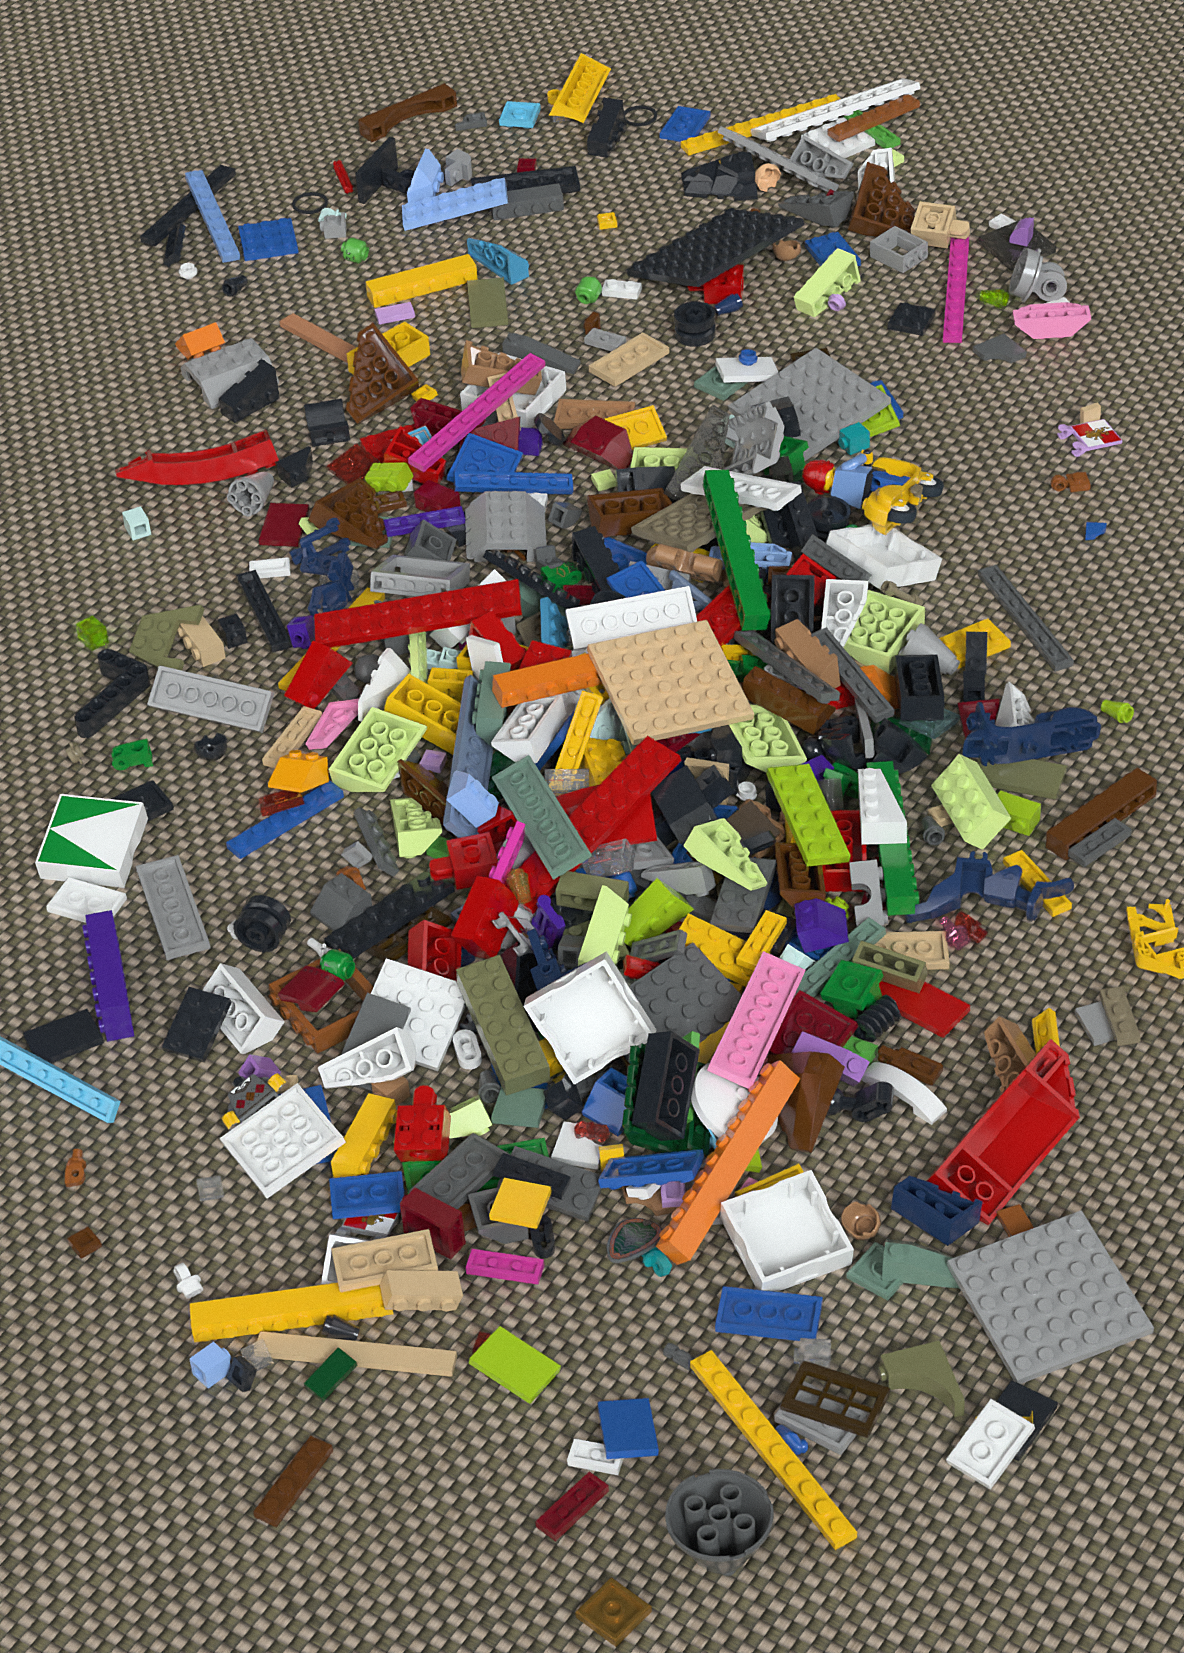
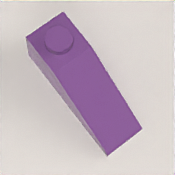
M803 1031L791 1052L812 1051L831 1054L845 1066L840 1080L853 1087L861 1081L870 1061L850 1050Z

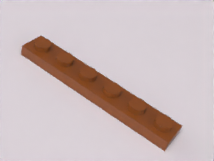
M909 94L904 95L901 98L828 128L827 135L840 142L919 108L920 101Z

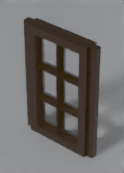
M430 907L422 913L425 914L424 917L414 923L408 922L405 924L408 927L396 935L390 934L387 936L389 937L388 940L378 946H372L366 952L384 962L386 959L395 961L408 952V939L404 940L403 938L409 935V930L423 920L431 921L435 919L436 921L433 923L448 927L453 923V920L447 914ZM395 943H400L388 952L385 951L387 948L391 947Z
M804 1360L782 1400L780 1410L868 1438L889 1397L890 1388ZM806 1376L826 1382L822 1391L802 1385ZM831 1384L851 1390L848 1398L844 1399L827 1393ZM799 1390L819 1396L815 1405L795 1400ZM856 1392L876 1398L873 1406L869 1407L853 1402L852 1400ZM823 1399L843 1404L844 1406L840 1414L820 1408ZM852 1407L869 1413L865 1422L845 1416L848 1408Z

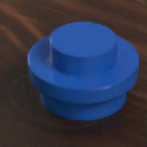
M745 349L741 351L738 359L743 365L751 366L757 362L758 357L755 351Z

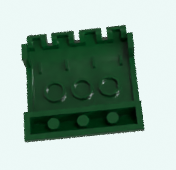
M641 1043L630 1046L629 1063L631 1065L628 1066L626 1082L628 1087H626L624 1101L626 1109L623 1110L622 1120L624 1134L632 1145L658 1153L703 1149L704 1156H707L709 1153L710 1132L699 1119L695 1110L693 1111V1121L686 1124L684 1139L660 1141L645 1132L646 1130H642L632 1124L646 1044ZM698 1062L697 1073L706 1064Z

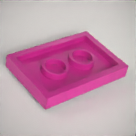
M517 821L515 827H510L506 836V847H501L497 857L499 859L497 867H492L488 878L498 879L502 883L507 880L525 840L526 824Z

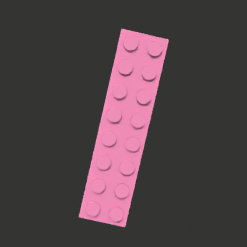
M763 951L707 1071L748 1089L754 1084L804 976L805 969Z

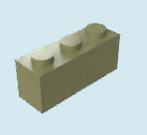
M567 871L561 875L556 887V904L594 911L602 885L607 886L625 902H628L629 882Z
M860 941L852 959L853 963L882 970L884 976L881 981L916 993H920L928 975L926 962L864 941Z

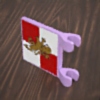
M1105 419L1073 426L1065 424L1058 426L1061 433H1057V436L1060 439H1066L1073 434L1078 440L1072 444L1076 450H1072L1071 453L1075 457L1082 455L1086 451L1122 444V439Z

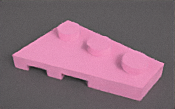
M359 699L330 702L306 742L308 749L327 748L358 715Z

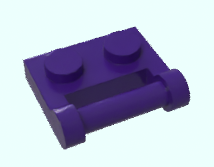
M541 895L538 897V908L536 915L531 920V924L540 936H545L549 948L552 947L555 951L558 949L565 922L551 907L550 897Z

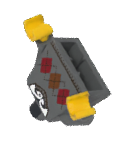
M278 1073L270 1078H259L255 1074L250 1075L246 1079L243 1076L235 1078L232 1084L234 1089L228 1094L230 1100L228 1112L221 1118L226 1127L230 1129L232 1125L245 1121L279 1096L276 1092L279 1091L286 1081Z

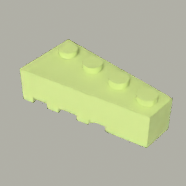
M837 248L824 264L817 269L815 274L807 280L806 284L796 292L794 296L796 309L816 317L828 307V298L831 294L840 295L843 291L848 292L853 283L858 284L861 282L855 255Z

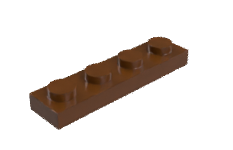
M310 1436L253 1511L254 1517L277 1528L333 1453V1446Z

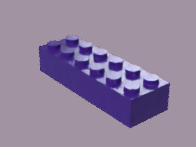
M112 910L85 915L86 924L82 925L84 937L89 938V940H85L87 954H91L87 956L89 969H94V971L90 972L92 985H96V987L92 988L94 1000L99 1001V1003L95 1004L97 1017H102V1019L98 1020L100 1032L106 1034L107 1042L134 1037L121 952Z

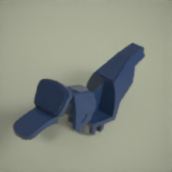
M972 851L969 858L957 857L953 875L934 886L927 902L915 905V914L905 915V920L907 923L934 919L960 909L962 897L965 894L977 893L987 903L1009 908L1018 907L1025 910L1027 921L1032 922L1036 920L1042 908L1043 899L1060 897L1070 893L1074 889V882L1071 878L1054 882L1036 881L1032 892L1026 891L1019 886L1022 875V868L1020 866L1014 865L993 874L988 854L983 852L982 859H975V851Z

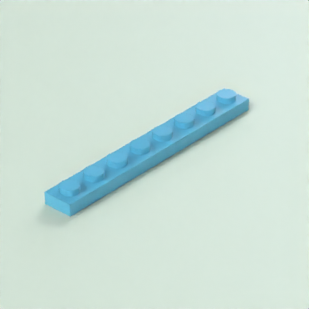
M0 1036V1065L107 1123H114L120 1100Z

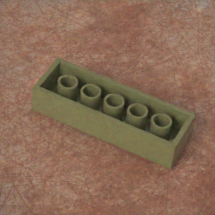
M497 955L456 969L457 985L505 1095L549 1082L550 1066L501 956Z

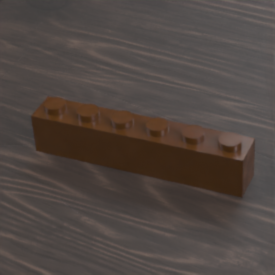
M1138 767L1125 774L1115 784H1111L1091 801L1080 806L1078 810L1066 816L1057 825L1049 828L1046 833V848L1063 860H1068L1070 858L1068 857V850L1114 818L1121 822L1156 797L1157 779Z

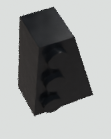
M603 97V108L597 112L599 119L597 123L592 125L587 138L588 155L608 158L610 153L614 151L617 142L620 141L622 134L625 133L627 124L624 122L623 100Z
M262 358L257 362L259 365L251 372L248 370L244 374L246 377L240 383H234L219 397L221 414L234 423L280 399L276 369Z

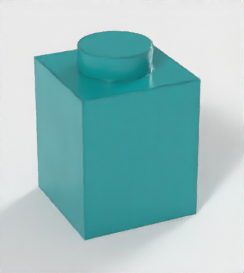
M860 422L840 429L838 439L840 448L844 449L849 455L870 448V431Z

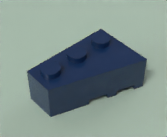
M908 1176L894 1186L891 1209L947 1246L979 1224L983 1202L981 1200L975 1199L973 1202L961 1198V1193L953 1191L950 1194L938 1189V1185L913 1176Z

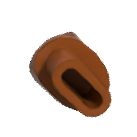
M346 866L337 871L336 876L342 873L366 890L357 867Z
M73 1149L72 1158H69L65 1169L66 1187L79 1186L85 1181L84 1169H86L87 1164L83 1159L84 1154L81 1149Z

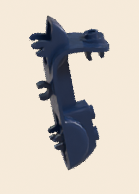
M977 702L975 712L970 713L966 720L967 727L972 732L967 735L964 741L962 754L965 757L980 758V763L983 766H987L988 762L991 765L1008 764L1090 749L1093 740L1099 737L1101 724L1097 722V716L1086 709L1065 707L1057 711L1038 714L1034 724L999 727L995 725V720H990L991 714L985 713L983 703Z

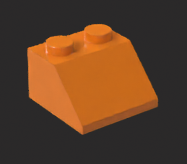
M215 322L183 334L175 345L189 360L205 356L204 353L221 350L225 341Z
M875 665L860 667L893 709L899 708L894 677Z

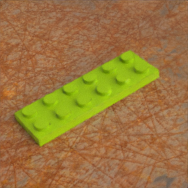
M810 764L768 768L766 775L806 866L849 862L850 853Z

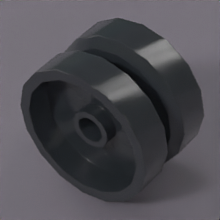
M700 301L683 303L675 309V338L679 343L690 347H699L713 341L716 335L715 310L711 305Z
M825 495L818 496L808 503L818 538L823 542L827 543L830 531L842 529L849 525L851 509L843 499Z
M255 895L247 899L241 913L238 915L233 926L234 934L242 944L254 951L272 952L278 947L283 935L287 931L291 917L286 907L278 900L269 896Z

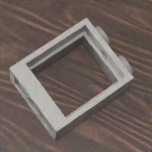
M894 226L870 241V257L904 273L928 257V242ZM899 246L909 252L902 256L891 249Z

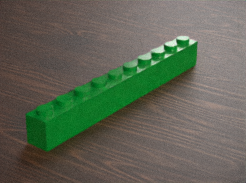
M729 469L705 470L702 486L742 631L766 630L768 621H771V609L767 607V594L763 593V580L759 579V566L755 564V552L750 547L751 538L750 535H747V524L742 518V506L738 504V492L734 490V478H731Z
M893 761L867 763V768L881 769L905 817L898 769L894 770ZM907 836V843L877 844L879 863L883 871L882 882L885 889L888 916L915 914V905L919 904V893L914 891L917 890L916 877H913L914 863H912L909 836Z

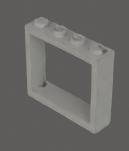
M391 555L371 571L370 591L422 596L440 593L442 588L447 591L463 589L470 581V563ZM395 567H401V572H395Z

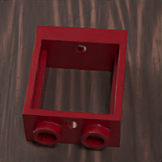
M414 1188L402 1198L400 1208L404 1234L429 1229L434 1251L451 1260L466 1244L462 1212L417 1188Z

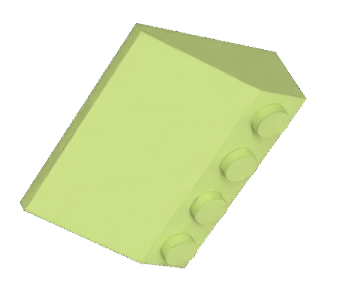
M868 590L867 601L844 649L865 666L875 665L890 674L895 667V655H898L900 650L908 643L906 640L908 633L912 629L916 630L920 623L925 624V607Z
M750 705L754 712L752 720L729 724L742 746V757L748 765L767 773V769L771 767L800 765L807 760L788 721L759 705Z
M372 707L329 768L332 782L339 788L351 792H385L399 771L397 761L408 758L427 730V726Z

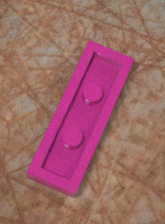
M472 1249L466 1265V1274L538 1285L544 1269V1259Z

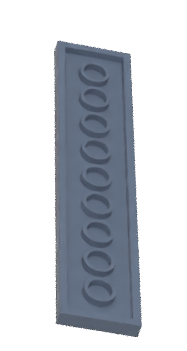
M469 675L464 680L449 788L453 773L458 770L470 774L488 791L493 748L476 734V724H472L473 711H477L475 710V698L480 697L477 696V686L480 682L472 675ZM446 801L443 826L458 838L479 834L477 832L478 827L476 828L456 808Z

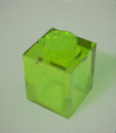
M93 615L75 624L79 641L91 651L109 643L106 626Z

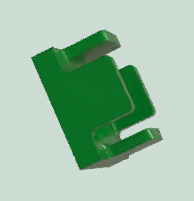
M784 436L779 450L780 457L775 464L764 469L765 476L780 479L782 477L780 466L786 467L787 465H789L791 475H796L805 467L803 452L809 448L808 441Z
M841 959L820 993L821 998L833 1003L836 1011L849 1018L856 1019L858 1017L856 1009L863 1011L865 1006L868 1009L878 999H881L882 993L879 983L884 976L883 972L880 969Z

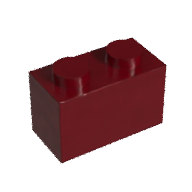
M430 480L426 481L414 492L415 507L425 512L461 506L459 492Z

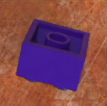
M817 898L795 904L797 934L804 953L849 942L845 909Z

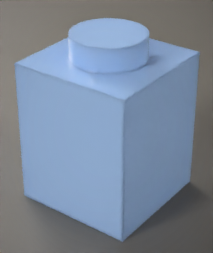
M214 1342L189 1358L193 1375L208 1389L227 1376L231 1367L229 1352L225 1348H220Z

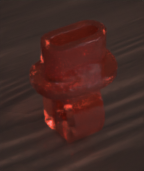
M960 911L956 915L954 927L959 933L967 935L966 939L968 941L972 939L980 944L988 934L981 927L982 924L978 920L973 919L965 912Z

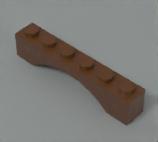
M444 83L358 119L360 135L372 143L386 137L387 133L395 125L408 118L426 113L445 112L457 107L456 91Z

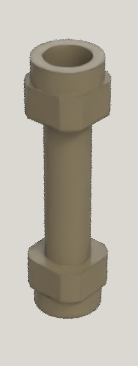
M884 581L881 585V591L887 596L894 595L901 600L920 606L923 605V601L919 596L905 593L898 589L897 584L892 581Z

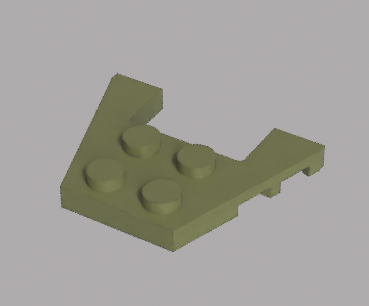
M202 605L143 615L129 649L130 654L157 668L160 665L182 671L185 664L183 660L168 658V654L179 625L181 623L199 625L205 609Z

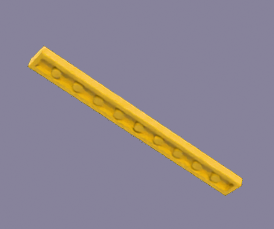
M836 94L828 95L805 104H798L792 108L782 109L779 112L753 118L743 123H736L726 128L748 138L752 136L751 129L813 109L840 98ZM716 130L681 141V148L689 156L730 142L724 140V135Z
M710 1350L691 1360L690 1368L834 1550L857 1538L855 1528L715 1353Z

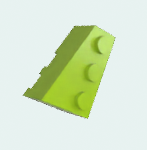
M656 878L628 909V913L632 914L629 927L624 929V932H626L624 943L632 948V943L659 936L688 913L692 912L694 908L679 892Z

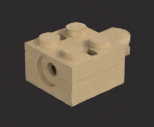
M920 201L911 227V234L927 241L928 246L948 248L951 238H968L970 226L968 221L956 220L955 206Z

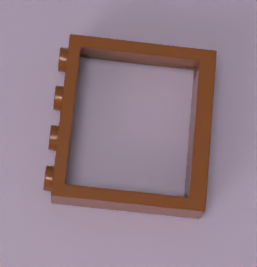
M321 958L306 966H312L321 969ZM356 967L351 978L345 980L362 1001H364L366 994H371L373 986ZM300 968L270 983V994L268 997L271 999L273 1007H278L284 1020H289L294 1031L303 1036L305 1044L307 1046L310 1045L318 1054L348 1039L360 1010L317 1031L293 1002L281 1001L278 993L302 969Z

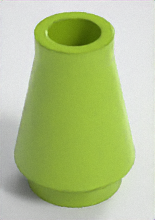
M1106 699L1101 704V711L1107 713L1119 723H1128L1134 715V708L1129 703Z

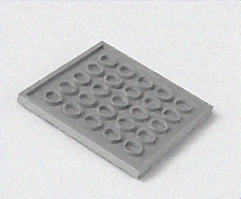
M815 348L728 405L729 412L738 416L749 411L752 405L789 396L794 405L801 436L793 438L808 441L809 448L803 452L804 460L806 461L839 439L840 429L858 422L863 423L891 404V397L818 348Z
M1082 1210L947 1261L948 1269L1009 1374L1019 1384L1150 1335L1154 1331L1152 1323Z

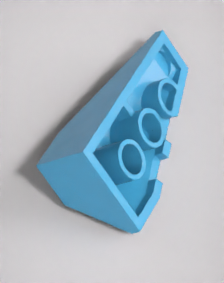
M473 238L467 239L468 254L499 277H504V280L509 284L513 285L529 277V263L517 253L498 244Z

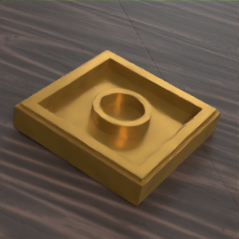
M611 1577L575 1612V1616L617 1647L652 1612V1606Z

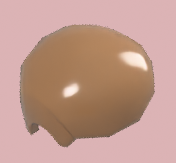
M780 240L778 245L772 244L775 257L781 261L793 260L801 252V245L796 240Z
M856 1201L852 1202L844 1208L841 1214V1223L846 1233L857 1240H868L874 1237L881 1226L880 1214L870 1204L865 1205Z

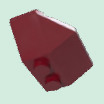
M420 398L410 407L415 428L418 429L426 426L432 437L462 412L461 410L424 398ZM484 419L475 428L481 427L486 422V419Z
M596 415L574 427L563 443L564 446L613 469L628 468L632 462L633 451L627 430Z

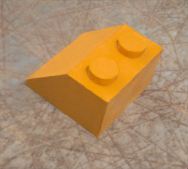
M301 750L289 751V754L280 757L268 782V787L302 793L329 782L327 757L319 756L316 752L305 754Z

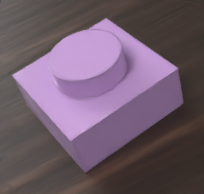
M426 749L419 764L427 770L441 773L447 761V753Z

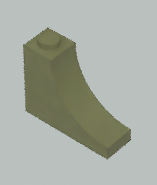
M939 1340L881 1355V1366L877 1367L878 1375L881 1382L885 1381L890 1390L914 1389L923 1391L942 1401L952 1412L954 1418L964 1416L965 1399Z

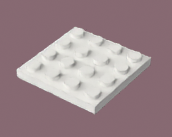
M386 959L371 994L411 1008L403 1030L410 1032L417 1052L415 1064L439 1071L466 1007L457 981Z
M298 1083L220 1138L226 1149L266 1198L272 1196L346 1143L343 1136Z

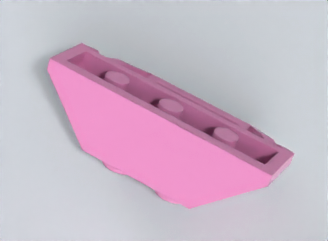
M1069 302L1030 304L1018 310H1013L1015 325L1033 339L1071 337L1091 320L1088 305L1081 306Z

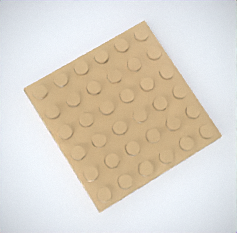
M707 620L592 643L587 646L588 654L632 745H638L647 735L654 740H661L748 721L754 718V712Z

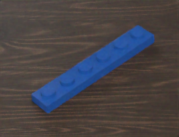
M455 471L454 486L457 492L525 491L526 493L573 494L572 474Z
M331 781L321 785L227 841V849L239 859L244 858L344 798L343 790Z

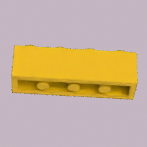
M368 1093L344 1137L346 1143L338 1148L331 1160L333 1178L368 1175L373 1159L379 1155L382 1142L388 1138L390 1127L396 1123L397 1110L395 1099Z

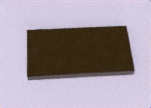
M751 800L726 819L741 837L740 843L770 830L775 838L781 833ZM687 850L686 854H687L694 862H696L697 860H696L694 857H692V856L690 855V852ZM712 869L715 885H718L725 879V876Z

